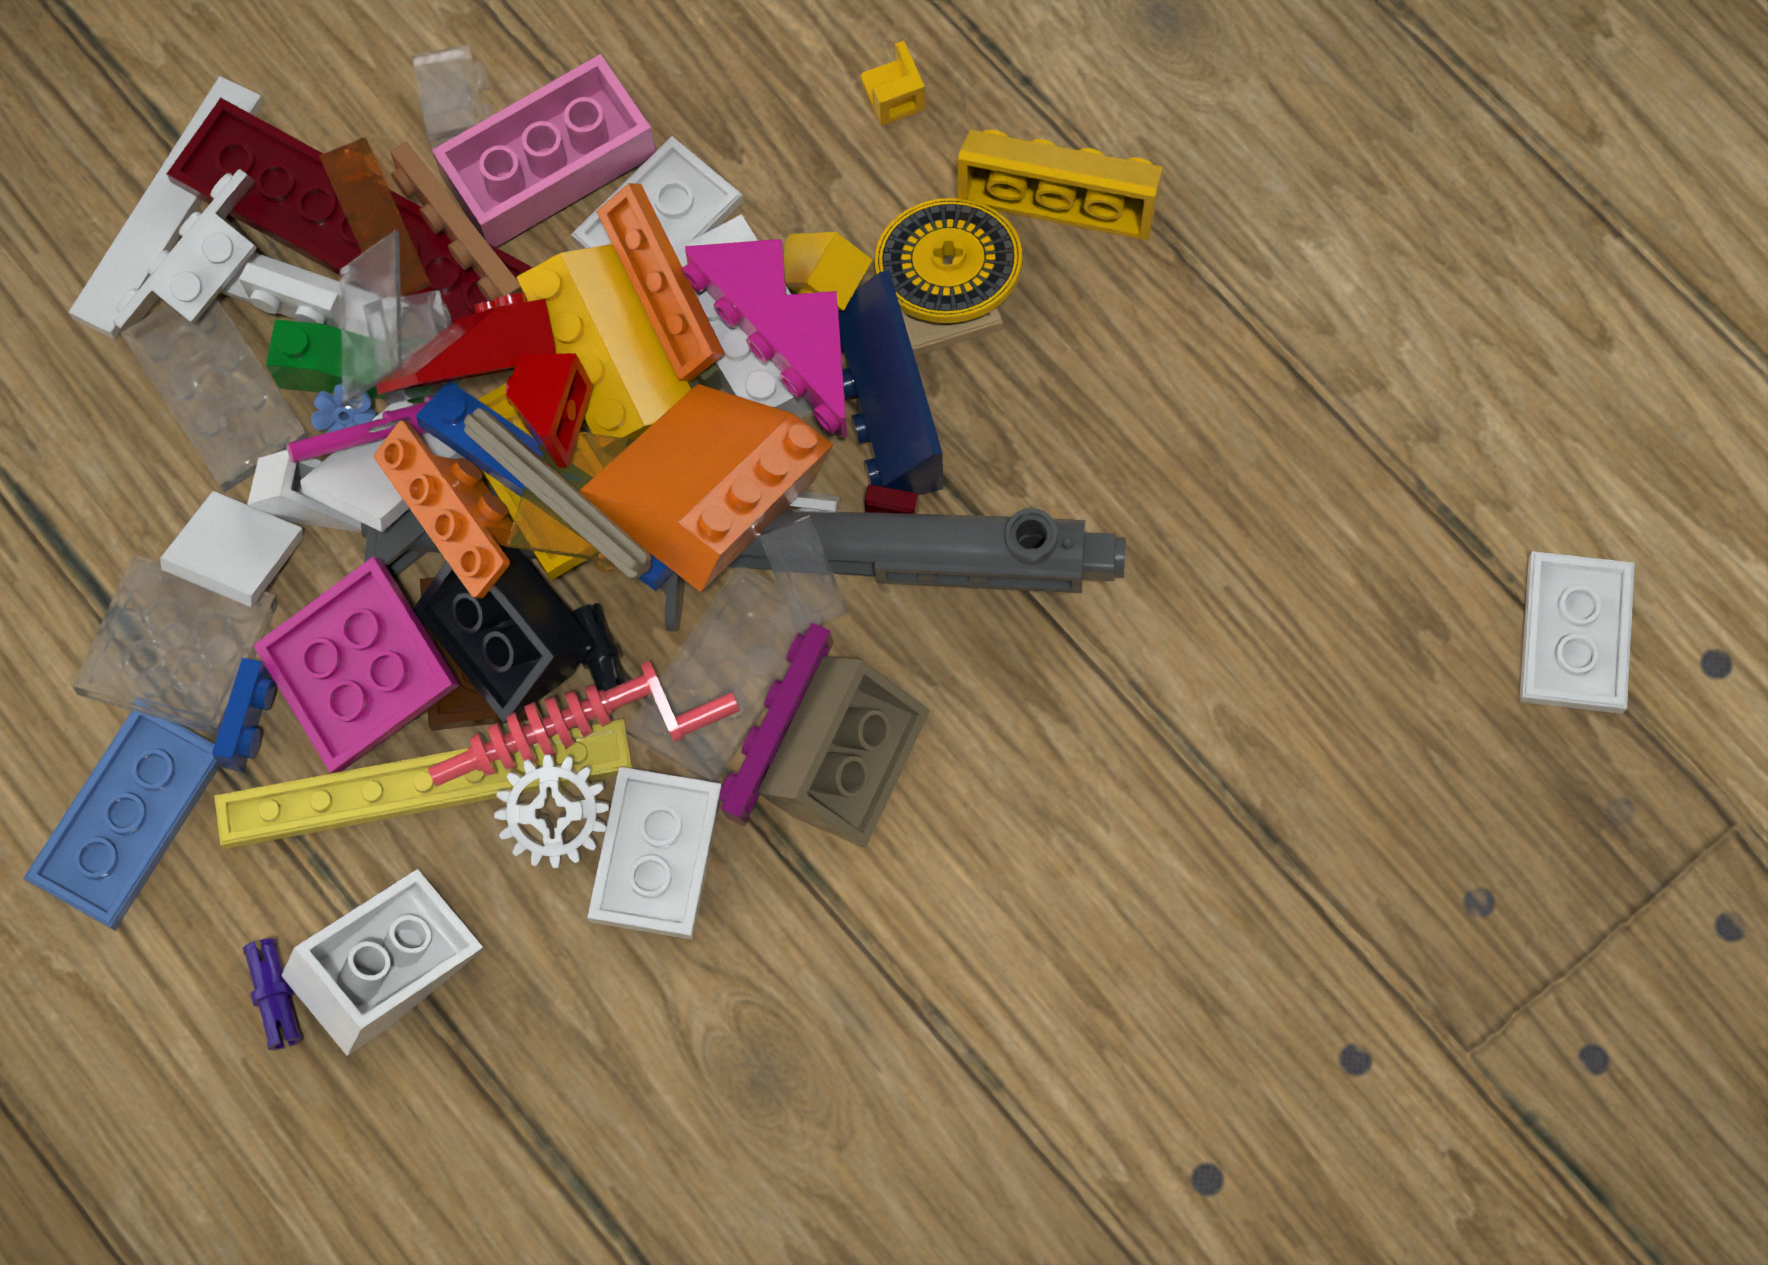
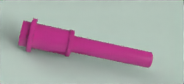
M426 396L423 403L392 411H384L382 419L287 443L290 460L294 463L385 439L399 421L411 423L419 435L427 433V431L418 426L415 415L433 396ZM390 426H391V428H388V429H384V430H380V431H376V432H372V433L369 432V431L376 430V429H379V428H383V427H384V428H387V427H390Z

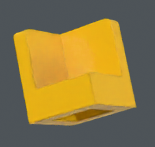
M904 40L894 44L895 61L861 74L862 85L880 126L925 110V85Z

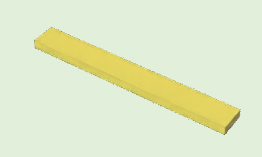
M624 719L611 721V723L603 728L600 723L591 725L593 734L586 738H583L579 728L571 729L575 744L565 749L558 734L551 737L557 751V755L553 756L555 765H562L565 758L571 755L573 756V770L579 772L587 765L592 768L586 779L587 781L617 776L619 767L633 769ZM536 743L532 746L537 757V762L535 763L537 767L543 766L545 755L539 743ZM468 748L214 795L220 845L224 849H230L498 798L496 795L499 789H513L514 786L506 777L511 770L518 772L522 776L526 774L523 763L524 759L518 751L513 753L517 768L506 770L501 760H497L494 762L497 774L486 777L482 770H474L437 787L430 776L428 768L466 752ZM560 777L561 786L574 784L571 781ZM540 778L530 782L522 790L521 794L539 791Z

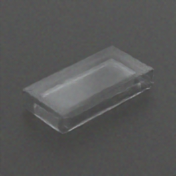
M810 515L760 534L759 538L798 631L809 628L811 622L820 624L846 614L848 609Z

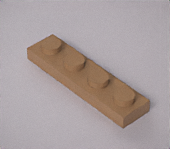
M405 141L391 150L390 153L396 168L391 173L394 182L407 198L413 194L423 205L419 211L435 234L443 230L452 242L448 245V248L461 268L466 270L472 267L477 273L480 280L476 283L487 301L495 300L496 297L523 293L519 282L409 143Z

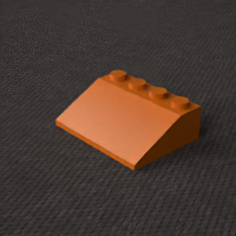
M697 384L581 488L579 492L644 549L699 592H702L814 482L834 444L791 412Z

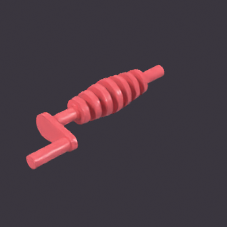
M649 660L640 664L644 672L643 675L604 691L602 689L599 691L595 684L585 687L588 695L586 700L580 701L575 690L564 693L569 705L565 709H561L555 696L544 699L549 712V716L544 718L536 703H530L524 706L530 724L524 726L515 711L506 717L511 732L504 734L497 722L488 727L491 741L485 743L481 734L478 733L470 738L471 747H468V751L433 765L428 770L437 787L474 770H482L486 777L497 774L494 762L497 760H501L506 770L517 768L513 753L518 751L524 760L531 759L537 762L532 746L536 743H539L544 755L551 753L555 756L557 751L551 737L558 734L562 744L567 749L575 744L571 728L578 726L583 738H586L593 734L589 720L597 717L603 728L611 723L609 715L613 713V710L652 693L674 743L684 739V735L740 712V709L731 692L675 717L656 671Z

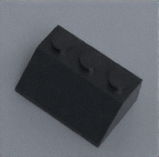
M512 542L508 547L500 546L509 559L510 565L484 598L472 597L446 561L413 608L503 723H507L506 717L516 711L519 716L525 711L524 706L533 702L536 703L568 679L594 645V642Z

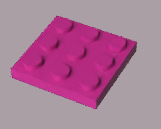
M371 557L253 645L330 773L342 772L460 686L382 559L377 557Z

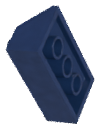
M890 271L879 272L855 290L844 311H838L841 353L846 369H842L844 396L846 399L855 398L859 412L858 414L851 415L858 444L868 443L872 457L871 459L864 460L869 484L917 493L919 496L943 489V452Z

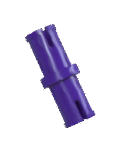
M273 938L262 939L260 943L265 958L264 962H262L260 951L256 947L255 941L245 945L243 953L246 956L255 989L250 993L252 1004L260 1009L268 1050L285 1049L280 1033L281 1026L285 1040L288 1041L290 1047L300 1043L302 1037L299 1034L290 1002L294 992L281 976L283 971L277 950V941Z

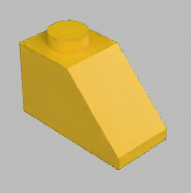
M836 231L789 234L784 244L786 286L797 294L837 291L838 311H844L870 266L872 259Z

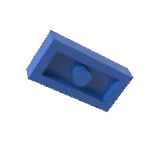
M243 657L241 659L212 752L213 757L224 769L244 773L248 758L253 759L258 751L261 732L257 727L262 711H267L271 707L275 695V681L272 680L271 674L262 661Z

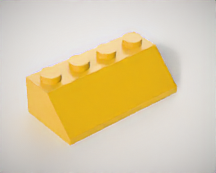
M970 130L958 156V199L980 202L998 212L1149 241L1160 192L1163 167L1153 165L1150 161L1138 157L1126 160L1105 156L1101 151L1092 148L1074 150L1058 147L1053 142L1045 139L1027 141L1009 137L1004 132L998 130H985L983 132Z
M612 244L559 253L517 276L518 282L523 292H525L528 301L546 300L556 354L576 353L590 378L593 389L584 418L599 449L614 460L692 389L689 381L678 380Z

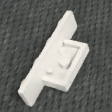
M239 169L234 175L230 173L225 174L217 182L210 193V196L214 199L201 214L199 211H196L184 222L179 230V234L182 236L180 241L170 252L167 249L160 252L149 265L147 272L151 276L139 290L135 287L130 289L116 306V311L119 314L113 321L115 325L122 330L131 332L160 297L187 320L195 324L257 249V246L224 220L254 184V179Z
M255 252L252 253L220 292L251 303L256 308L267 313H280L297 319L299 322L325 324L389 343L405 312L400 306L377 294Z

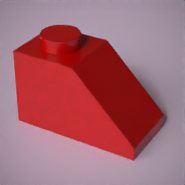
M576 353L519 354L513 375L508 378L506 383L507 401L513 406L524 427L558 468H568L593 384Z

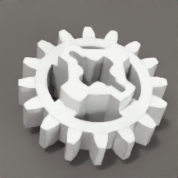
M551 753L545 754L543 766L537 767L536 763L531 759L524 760L526 774L522 776L518 772L511 770L506 777L514 786L513 789H499L496 795L502 801L507 802V807L500 808L494 812L495 819L507 820L508 826L500 832V838L508 839L514 836L518 842L514 846L512 853L517 856L525 849H528L532 852L531 865L534 866L539 863L542 856H549L552 868H558L561 855L567 854L574 863L579 862L581 857L578 847L583 845L593 851L597 846V842L590 833L592 831L605 832L607 823L597 818V813L608 811L610 808L609 802L597 801L595 796L604 789L603 782L589 784L586 779L592 768L587 765L579 772L573 770V756L571 755L565 758L562 765H555L554 757ZM560 777L574 783L580 789L584 798L582 796L573 797L562 788ZM540 778V792L533 800L518 802L522 790L530 782ZM550 787L556 806L565 807L566 812L561 813L554 828L555 833L553 832L552 822H549L548 814H539L538 810L544 807L547 802ZM587 818L583 829L574 838L564 842V829L570 822ZM521 824H531L543 834V843L529 836Z

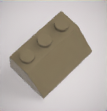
M823 656L757 793L796 819L855 845L866 847L930 710L863 660Z

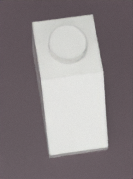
M287 450L258 458L247 505L292 523L361 532L360 521L302 493L300 480L322 463V461L310 458L292 463Z

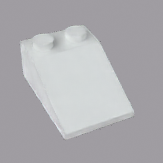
M417 869L294 947L281 976L346 1056H348L390 1028L482 951L483 946Z

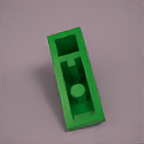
M279 319L274 321L266 366L280 389L318 393L325 391L329 394H334V387L344 384L351 388V392L354 395L364 390L371 398L393 401L401 398L412 403H423L427 392V386L382 394L377 392L376 384L416 353L417 350L325 324Z

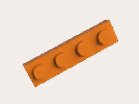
M628 183L596 212L678 380L693 381L725 355V352L690 281L681 272L683 267L642 184Z

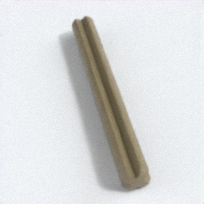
M477 408L472 414H468L465 417L464 431L470 438L631 579H638L643 573L649 571L652 566L650 563L652 557L648 551L487 410Z

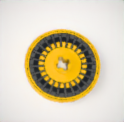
M958 198L930 200L905 210L885 228L875 251L876 274L887 270L890 271L901 311L917 319L934 323L964 322L991 312L1001 305L1013 292L1020 279L1023 264L1021 242L1011 223L1002 214L985 204L968 199L960 200ZM945 256H954L952 264H943Z

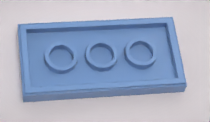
M137 702L23 879L116 931L221 766L212 755L215 744Z

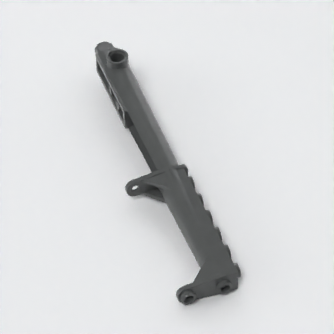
M489 487L488 489L492 495L497 497L493 489ZM410 508L383 532L361 522V533L363 538H366L364 563L371 557L382 559L393 578H396L427 552L441 553ZM1036 508L1020 510L1012 517L784 510L727 567L876 576L879 584L1082 593L1083 580L1114 581V578L1124 579L1126 537H1116L1115 533L1085 532V520L1053 519L1045 511ZM519 532L512 543L524 558L536 559ZM600 552L584 561L613 564ZM673 571L659 587L666 594L665 626L667 631H678L680 628L685 580Z

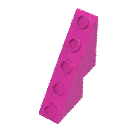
M782 239L685 246L688 264L681 268V272L690 281L692 288L698 293L705 290L716 301L713 306L720 318L729 327L733 328L735 325H738L748 336L746 342L756 357L763 363L769 360L772 361L782 372L779 374V377L787 390L796 398H800L803 395L814 406L815 409L812 410L814 417L829 434L837 431L842 437H847L837 291L787 295Z

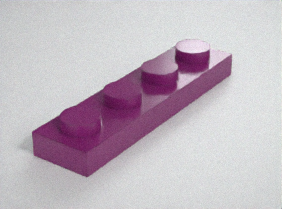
M811 622L805 635L798 633L794 638L786 661L791 663L783 681L776 679L771 685L764 702V707L769 709L761 727L754 725L750 729L741 751L742 754L746 755V758L738 774L731 772L720 791L719 800L724 802L721 810L727 819L744 827L746 826L760 797V794L757 792L823 656H828L834 644L830 630Z

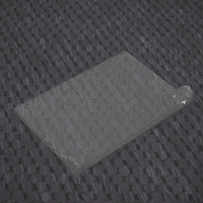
M395 230L340 270L342 406L347 409L360 408L362 406L361 394L402 367L399 232Z

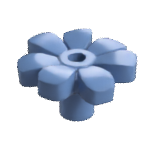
M340 384L334 387V396L325 391L317 394L314 404L319 410L312 413L311 422L316 430L320 431L327 428L326 433L370 422L376 417V411L370 409L371 397L366 391L361 390L354 395L348 385Z

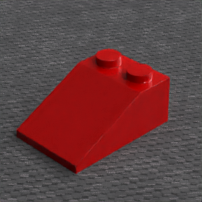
M525 292L500 296L492 301L474 304L475 314L457 319L376 384L378 394L445 383L449 380L456 381L513 371L519 354H556L546 300L526 301Z

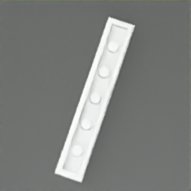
M221 76L218 77L68 313L73 320L115 340L121 330L113 323L119 314L116 311L117 304L130 289L135 287L139 290L151 276L147 272L151 262L163 250L167 249L169 252L172 250L181 236L179 234L180 228L196 212L203 201L171 183L166 173L220 97L256 116L264 104L261 95Z

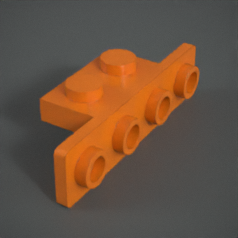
M399 421L375 452L374 459L471 596L474 598H484L510 565L509 559L500 546L508 547L518 535L519 530L508 517L506 505L499 498L492 495L481 480L482 473L476 465L464 458L452 459L433 455L411 423Z

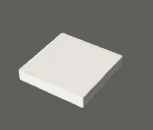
M212 491L161 556V570L252 608L302 541V527Z

